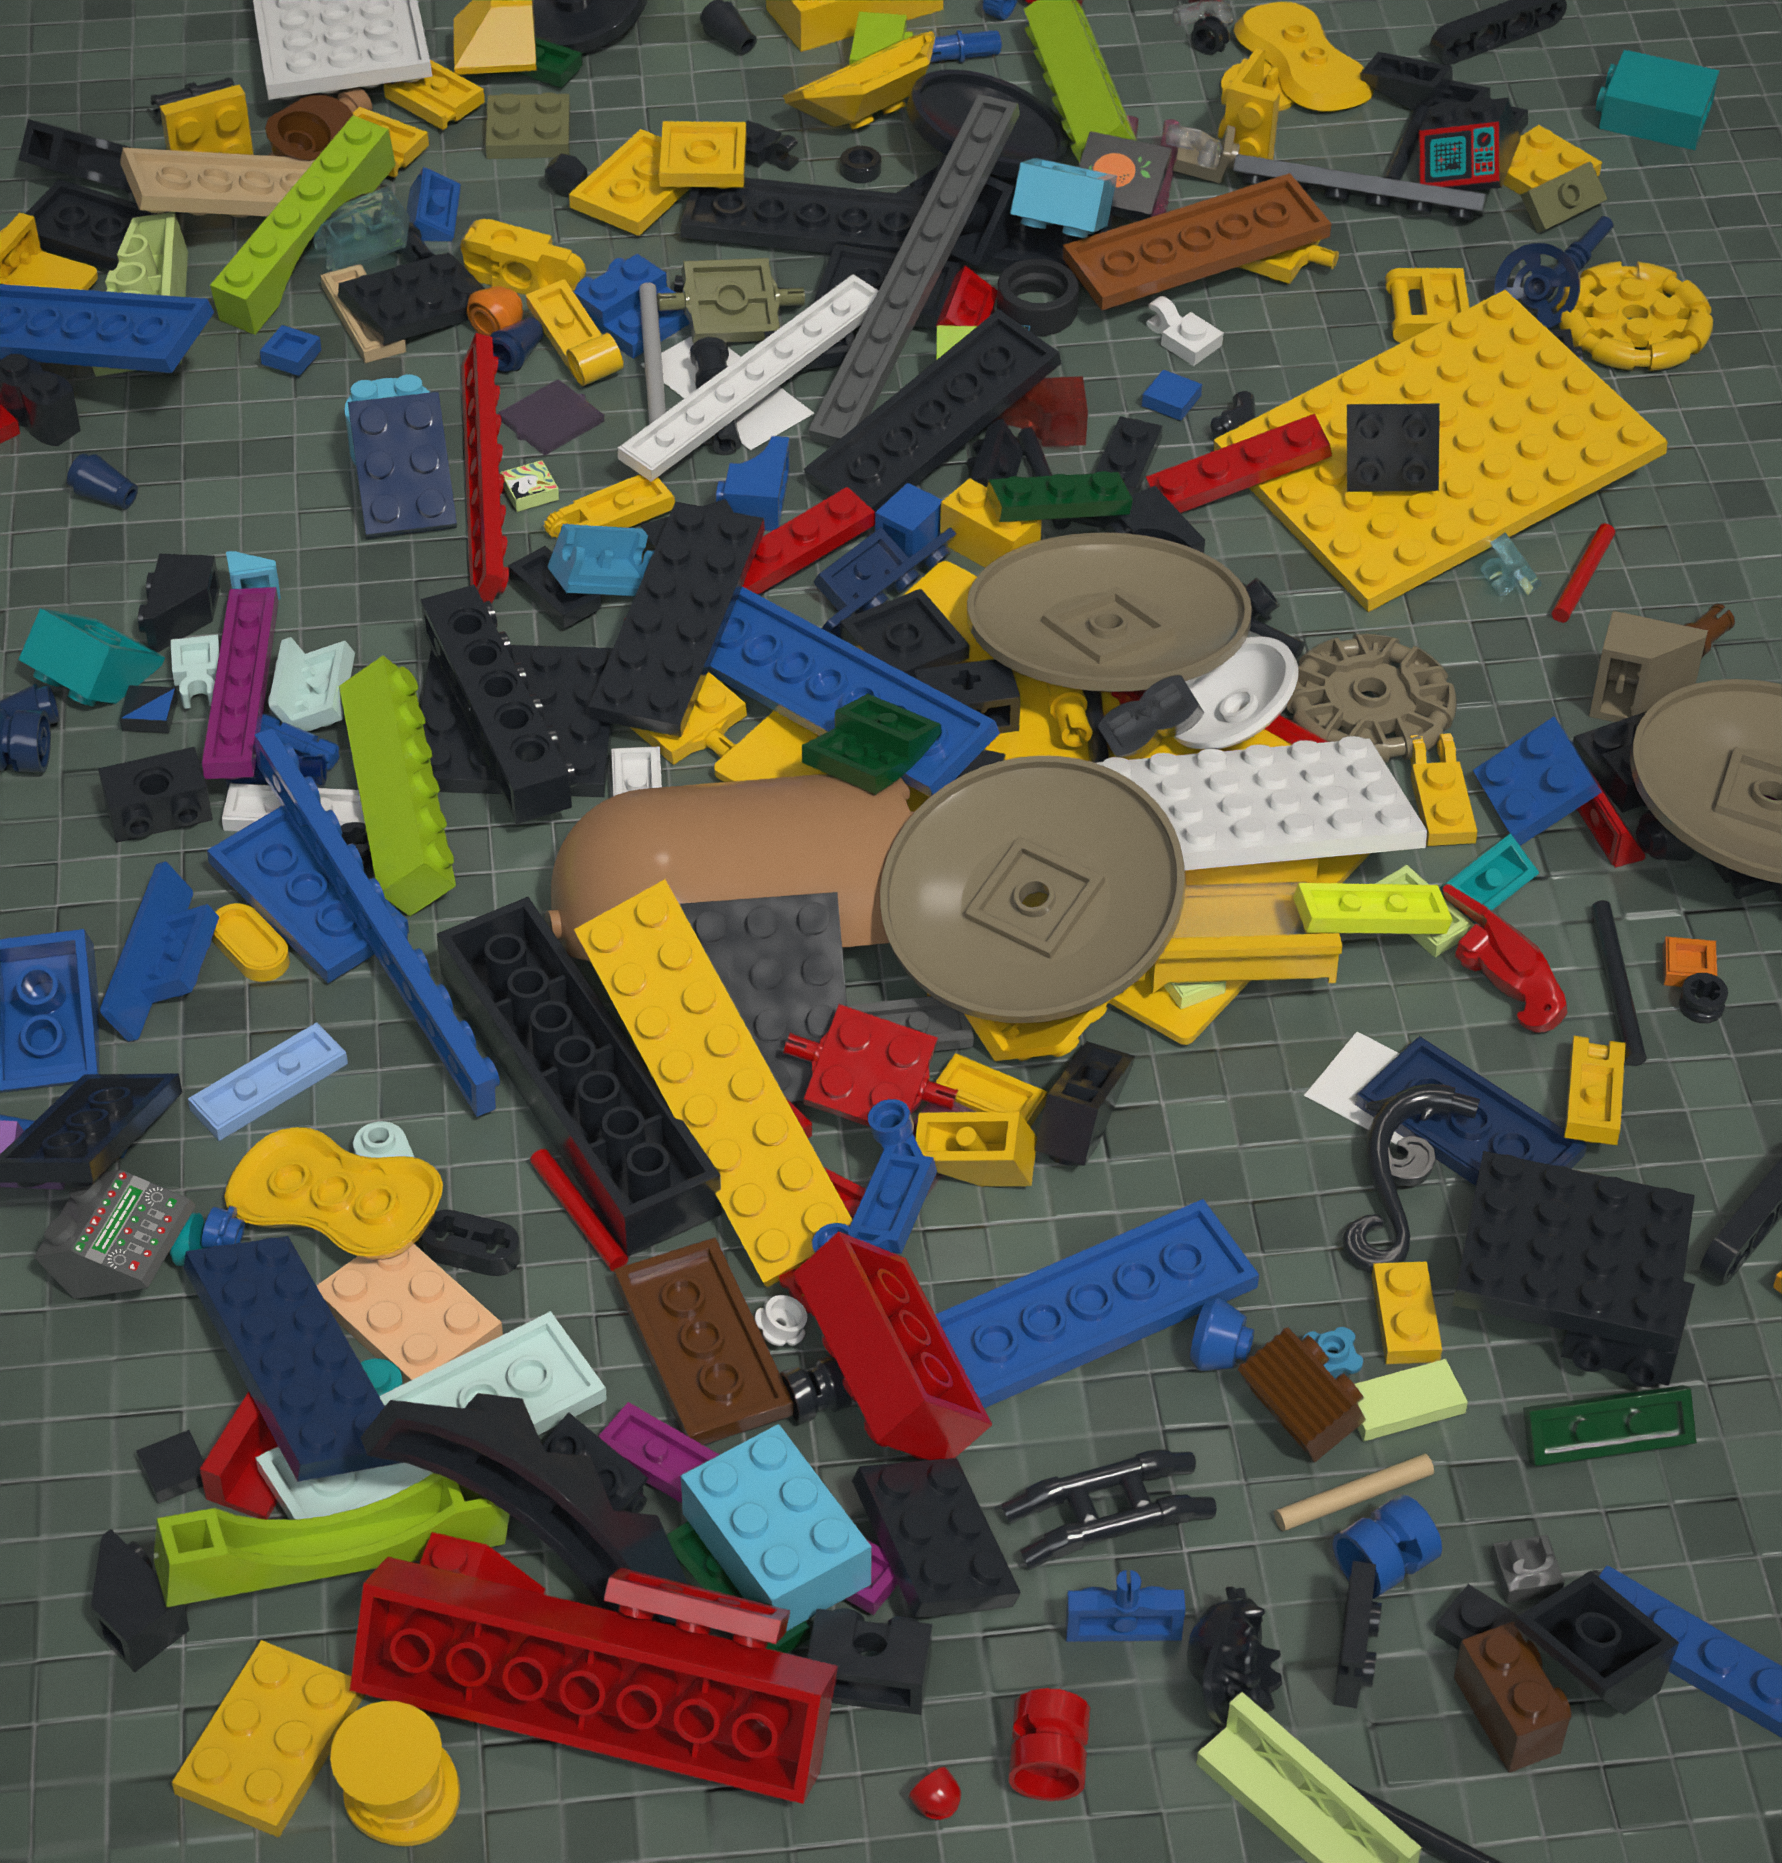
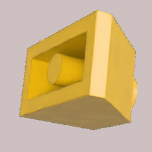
M1020 1111L919 1113L915 1140L923 1156L934 1158L938 1173L981 1187L1032 1186L1037 1137Z

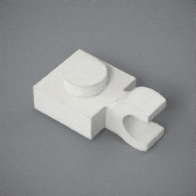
M1160 296L1149 304V309L1157 314L1150 318L1146 325L1155 333L1162 334L1161 345L1192 366H1195L1222 346L1223 332L1192 312L1182 318L1178 314L1175 305L1168 298Z

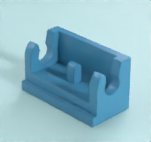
M563 524L549 561L548 569L566 593L635 596L654 551L647 550L642 562V552L646 547L648 535L640 528Z

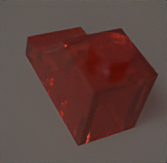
M1083 376L1044 378L994 419V422L1003 418L1008 426L1021 429L1032 428L1036 436L1041 440L1042 447L1086 445L1088 408Z

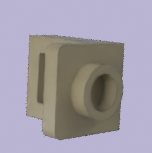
M1227 125L1222 140L1181 130L1177 140L1172 171L1220 183L1226 167L1234 168L1236 154L1239 153L1240 145L1233 143L1236 127Z

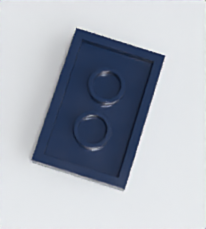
M439 392L348 402L366 539L457 528Z

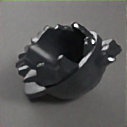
M1233 1586L1226 1587L1228 1599L1210 1606L1192 1628L1190 1640L1188 1641L1187 1657L1189 1669L1193 1677L1203 1687L1207 1713L1217 1728L1226 1727L1229 1704L1241 1692L1263 1711L1270 1712L1275 1709L1271 1692L1278 1690L1282 1685L1281 1673H1277L1271 1668L1273 1662L1280 1658V1650L1262 1645L1261 1623L1263 1621L1262 1616L1265 1615V1609L1257 1606L1252 1599L1248 1598L1245 1589L1241 1587L1237 1589Z

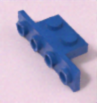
M167 862L158 863L154 868L100 1007L101 1015L128 1042L139 1039L152 1003L172 997H180L192 992L193 987L197 983V976L206 952L211 945V939L219 920V916L208 904L188 910L193 897V890Z

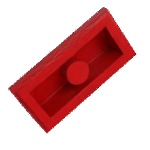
M1595 779L1602 793L1577 808L1578 812L1615 868L1643 861L1646 858L1645 853L1603 788Z

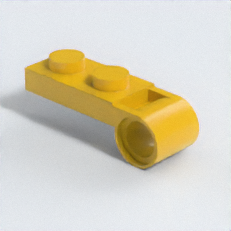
M565 279L526 295L528 309L534 318L541 323L545 335L581 386L590 384L623 369L622 355L614 338L609 333H600Z

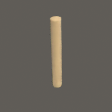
M1422 1454L1277 1509L1274 1512L1277 1525L1284 1532L1434 1474L1433 1463L1427 1454Z

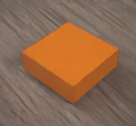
M1665 936L1663 945L1664 986L1682 987L1684 981L1690 975L1696 973H1709L1717 976L1716 941Z

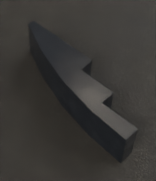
M1378 51L1361 71V80L1412 110L1417 105H1425L1429 108L1443 102L1457 104L1474 102L1485 97L1490 98V88L1454 81L1452 66ZM1511 106L1520 135L1528 125V109Z

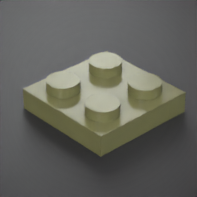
M547 92L529 95H515L511 93L488 95L486 125L487 159L555 158L561 153L570 155V94Z

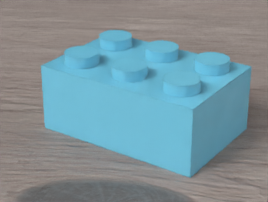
M779 1424L681 1475L683 1515L744 1599L791 1610L786 1631L815 1616L817 1609L826 1610L871 1585V1545Z

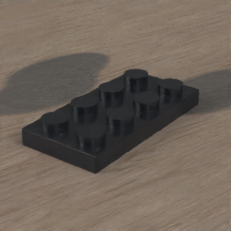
M179 1073L84 1074L0 1154V1183H17L19 1187L23 1188L36 1187L44 1183H66L69 1187L79 1188L95 1183L99 1176L114 1161L119 1159L122 1153L137 1138L142 1136L144 1131L160 1115L164 1114L166 1109L182 1094Z

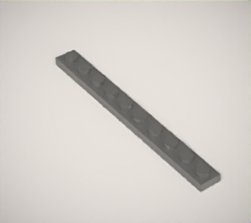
M978 94L808 429L811 441L832 446L870 415L1020 115L1018 103Z

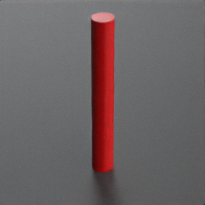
M1603 523L1597 528L1552 610V617L1556 621L1565 623L1569 620L1615 535V529L1611 525Z
M547 1149L537 1150L531 1156L530 1163L609 1269L614 1271L616 1268L625 1266L628 1262L627 1255Z

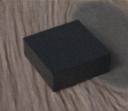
M190 1430L136 1450L139 1463L158 1504L203 1486L200 1468L204 1460Z

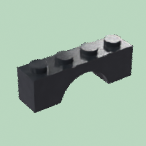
M28 119L19 161L93 180L132 193L120 164L123 148L133 147L54 124Z

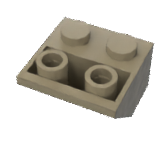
M1612 611L1602 649L1589 717L1617 722L1648 711L1658 700L1671 692L1696 684L1708 630Z

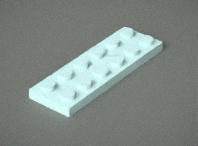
M551 1311L379 1396L384 1406L390 1400L457 1408H465L477 1393L523 1398L538 1435L558 1426L568 1412L575 1417L607 1401L606 1387ZM279 1446L256 1457L259 1473L290 1520L321 1517L357 1509L390 1497L433 1473L408 1463H400L297 1482Z

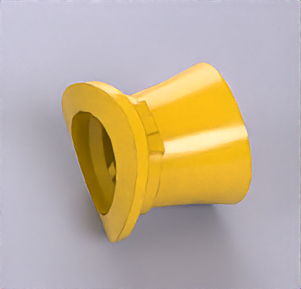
M381 1701L368 1704L356 1710L343 1721L331 1745L330 1761L333 1774L343 1789L346 1812L352 1823L370 1838L395 1846L420 1845L441 1835L456 1816L460 1802V1781L453 1761L442 1747L440 1733L433 1720L423 1711L410 1704L398 1701Z

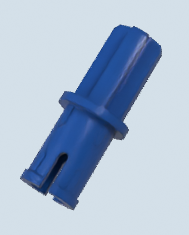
M956 30L955 35L935 37L930 62L958 59L959 63H964L965 58L998 55L1002 48L1000 33L994 30L962 34L961 30Z

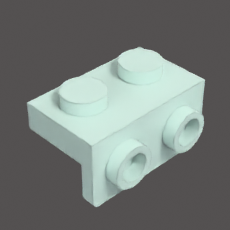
M289 637L281 640L271 693L268 698L273 716L282 722L307 732L320 727H327L343 720L344 710L339 685L351 678L355 652L344 640L305 654L293 638Z

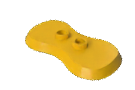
M1293 2L1267 3L1249 9L1236 21L1234 34L1237 40L1252 52L1256 48L1265 50V60L1272 66L1278 67V76L1284 93L1298 105L1314 111H1339L1359 106L1372 98L1374 87L1361 80V71L1364 67L1329 43L1318 17L1307 7Z
M292 1127L267 1135L246 1153L228 1181L225 1191V1202L227 1208L235 1206L237 1208L236 1217L244 1220L246 1223L265 1228H313L322 1232L339 1248L348 1253L369 1259H385L402 1254L424 1233L439 1204L443 1182L441 1175L435 1167L422 1159L406 1156L364 1157L344 1150L326 1134L318 1130Z

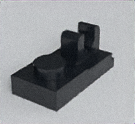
M1001 418L995 420L994 424L988 425L984 439L973 443L972 448L977 456L968 459V464L973 470L970 479L986 488L988 487L989 479H1005L1017 476L1024 453L1023 448L1004 419Z

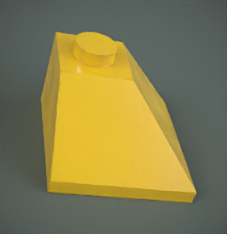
M472 0L453 18L454 70L457 75L537 70L533 0Z

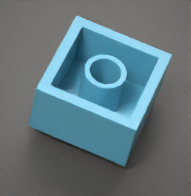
M1039 158L1021 162L1011 214L1021 216V224L1046 228V225H1053L1054 223L1063 225L1062 233L1087 238L1088 234H1094V232L1108 225L1118 175Z

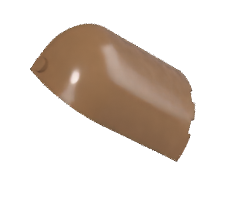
M818 774L646 788L615 795L587 812L571 829L561 845L552 873L551 910L546 911L545 921L569 956L590 961L574 929L666 879L679 904L838 892L842 948L889 943L880 909V886L889 851L904 824L914 813L910 812L905 801L909 799L910 790L901 777L884 790L873 794L832 775Z

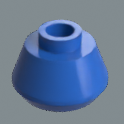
M1215 1298L1204 1303L1196 1324L1190 1360L1200 1371L1232 1369L1237 1359L1247 1361L1250 1354L1255 1329L1246 1327L1247 1316L1221 1298Z

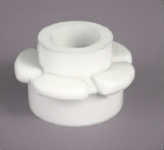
M778 1295L765 1302L764 1308H759L756 1311L754 1320L767 1342L775 1346H783L786 1343L794 1346L800 1343L805 1336L803 1328L807 1322V1313L798 1300L790 1296Z

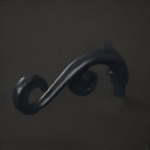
M1429 1083L1411 1086L1397 1092L1393 1096L1369 1102L1365 1105L1367 1110L1377 1112L1372 1119L1367 1134L1366 1159L1368 1171L1382 1205L1392 1223L1396 1238L1395 1243L1388 1250H1377L1367 1243V1234L1374 1229H1382L1384 1220L1380 1215H1366L1348 1225L1343 1236V1250L1348 1260L1358 1269L1372 1273L1373 1263L1405 1262L1410 1248L1411 1235L1408 1220L1395 1184L1405 1186L1422 1184L1431 1175L1435 1164L1434 1148L1426 1139L1416 1136L1404 1137L1397 1141L1396 1152L1404 1155L1405 1159L1393 1158L1390 1152V1142L1396 1129L1404 1121L1417 1115H1421L1420 1119L1422 1121H1426L1434 1114L1448 1117L1449 1112L1475 1119L1480 1099L1455 1093L1456 1087Z

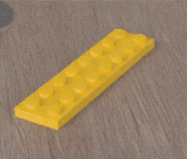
M666 879L575 928L574 931L674 1117L684 1121L721 1175V1190L715 1194L760 1278L768 1288L779 1282L781 1274L799 1268L814 1254L812 1239L820 1228L831 1223H842L850 1227L852 1218Z

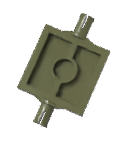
M768 258L683 261L681 270L684 285L683 292L657 293L658 312L666 310L684 311L690 323L693 344L706 337H717L724 342L763 341L764 332L780 329L778 318L779 306L805 305L803 287L792 289H779L776 282L771 276Z

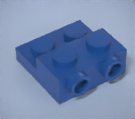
M635 254L627 260L621 257L616 258L609 265L607 272L595 279L591 277L583 278L577 284L574 294L600 333H609L614 338L619 350L633 359L644 353L639 296L640 285L643 283H653L656 286L657 293H676L667 287L666 272L639 254ZM683 310L658 312L660 342L690 324Z

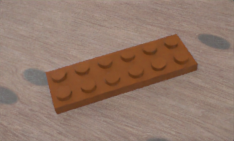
M1289 173L1063 245V259L1099 308L1105 310L1328 238L1331 233V222L1292 174Z

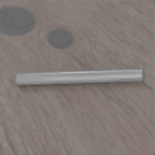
M643 283L639 287L648 416L649 424H651L666 413L657 291L653 283Z

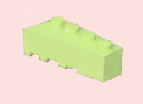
M168 212L132 218L117 253L119 263L115 270L109 271L106 278V291L186 297L188 250L176 213ZM93 367L95 376L136 371Z

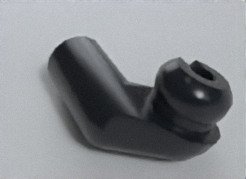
M1248 391L1236 393L1233 397V408L1222 411L1221 416H1216L1211 420L1210 427L1216 438L1255 418L1254 395Z

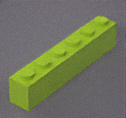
M1037 0L1024 8L1029 21L1025 31L1033 45L1037 48L1033 50L1042 68L1046 71L1043 73V77L1055 95L1052 97V100L1064 118L1061 123L1065 132L1074 143L1071 145V149L1078 162L1080 163L1090 131L1137 141L1088 19L1078 1Z
M382 655L339 685L375 879L379 882L385 899L411 917L456 887L452 868L454 856L448 847L445 828L447 827V822L440 810L437 795L440 789L437 780L433 776L430 761L432 751L426 742L423 727L425 717L419 708L416 694L418 683L407 668L403 666L397 667Z

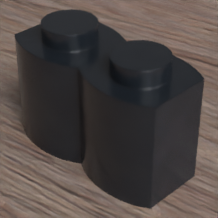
M11 353L0 360V404L18 420L19 426L28 427L30 434L38 441L57 447L81 431L73 388L65 378L52 372L43 371L37 361L29 359L22 354Z
M1175 675L1153 684L1142 695L1140 701L1127 702L1112 709L1100 721L1098 728L1116 757L1128 760L1142 759L1153 752L1163 738L1175 737L1190 730L1199 722L1205 712L1183 677Z

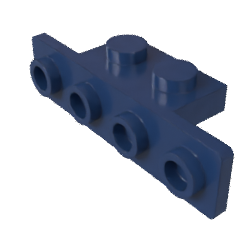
M951 527L908 558L883 528H879L819 573L813 581L839 611L821 629L843 639L840 635L841 620L888 602L889 598L886 595L894 589L899 594L906 591L919 579L918 571L926 565L931 570L950 555L951 552L947 546L957 535Z

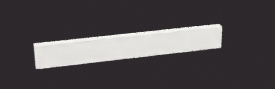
M854 274L618 447V459L652 482L860 326L878 290Z

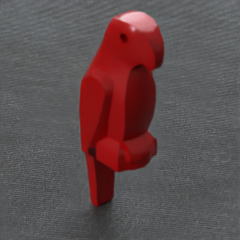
M1446 884L1443 887L1444 898L1477 923L1458 942L1455 957L1461 962V965L1473 971L1482 970L1487 979L1499 991L1508 997L1524 1002L1525 1010L1518 1012L1517 1019L1526 1029L1533 1032H1547L1557 1027L1568 1013L1566 998L1539 947L1489 908L1452 885Z

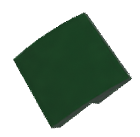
M866 694L835 710L834 729L802 745V763L868 792L877 794L902 777L923 757L941 734V724Z

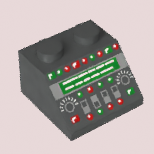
M120 1169L103 1172L95 1183L85 1187L71 1188L69 1193L70 1199L59 1217L53 1220L47 1227L44 1234L45 1239L34 1258L74 1299L148 1288L196 1205L185 1196Z

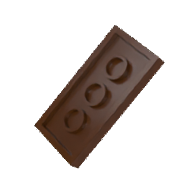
M716 1237L614 1269L615 1284L683 1434L705 1445L794 1415L791 1396Z

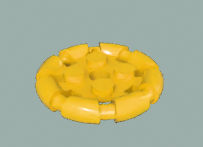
M1621 261L1609 262L1584 270L1580 275L1581 288L1578 302L1571 312L1565 311L1561 314V322L1559 323L1561 330L1571 329L1573 346H1581L1582 352L1586 350L1591 353L1594 361L1630 371L1634 367H1648L1649 371H1657L1678 366L1688 361L1690 354H1697L1705 347L1713 330V318L1710 315L1711 306L1702 291L1690 280L1682 282L1677 279V273L1668 268L1644 262H1637L1636 266H1622ZM1565 287L1564 296L1556 308L1557 312L1566 303L1570 287ZM1668 293L1671 295V297L1668 298L1665 295ZM1635 347H1647L1646 350L1635 349Z

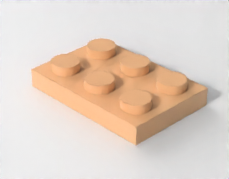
M415 1244L402 1254L391 1258L369 1259L357 1256L317 1285L336 1321L377 1359H385L395 1364L401 1372L404 1384L503 1335L502 1322Z

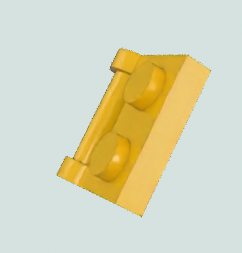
M1395 268L1390 270L1385 276L1386 290L1392 295L1395 320L1392 322L1393 338L1399 343L1470 308L1463 268ZM1410 290H1420L1423 315L1411 314L1408 293Z

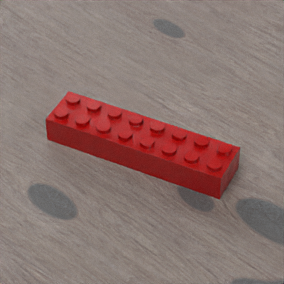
M387 1556L363 1583L349 1691L389 1701H398L417 1708L804 1804L821 1771L838 1666L766 1648H752L738 1644L733 1640L709 1634L693 1633L676 1626L647 1619L633 1618L622 1613Z

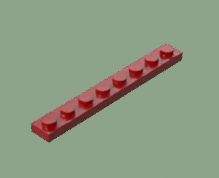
M475 333L461 364L470 585L475 584L483 602L490 601L492 603L497 593H504L509 578V568L503 566V558L507 548V536L502 535L506 506L500 504V496L504 486V475L499 473L503 445L497 443V436L501 427V415L496 414L500 386L495 385L494 380L499 360L497 356H493L492 337Z

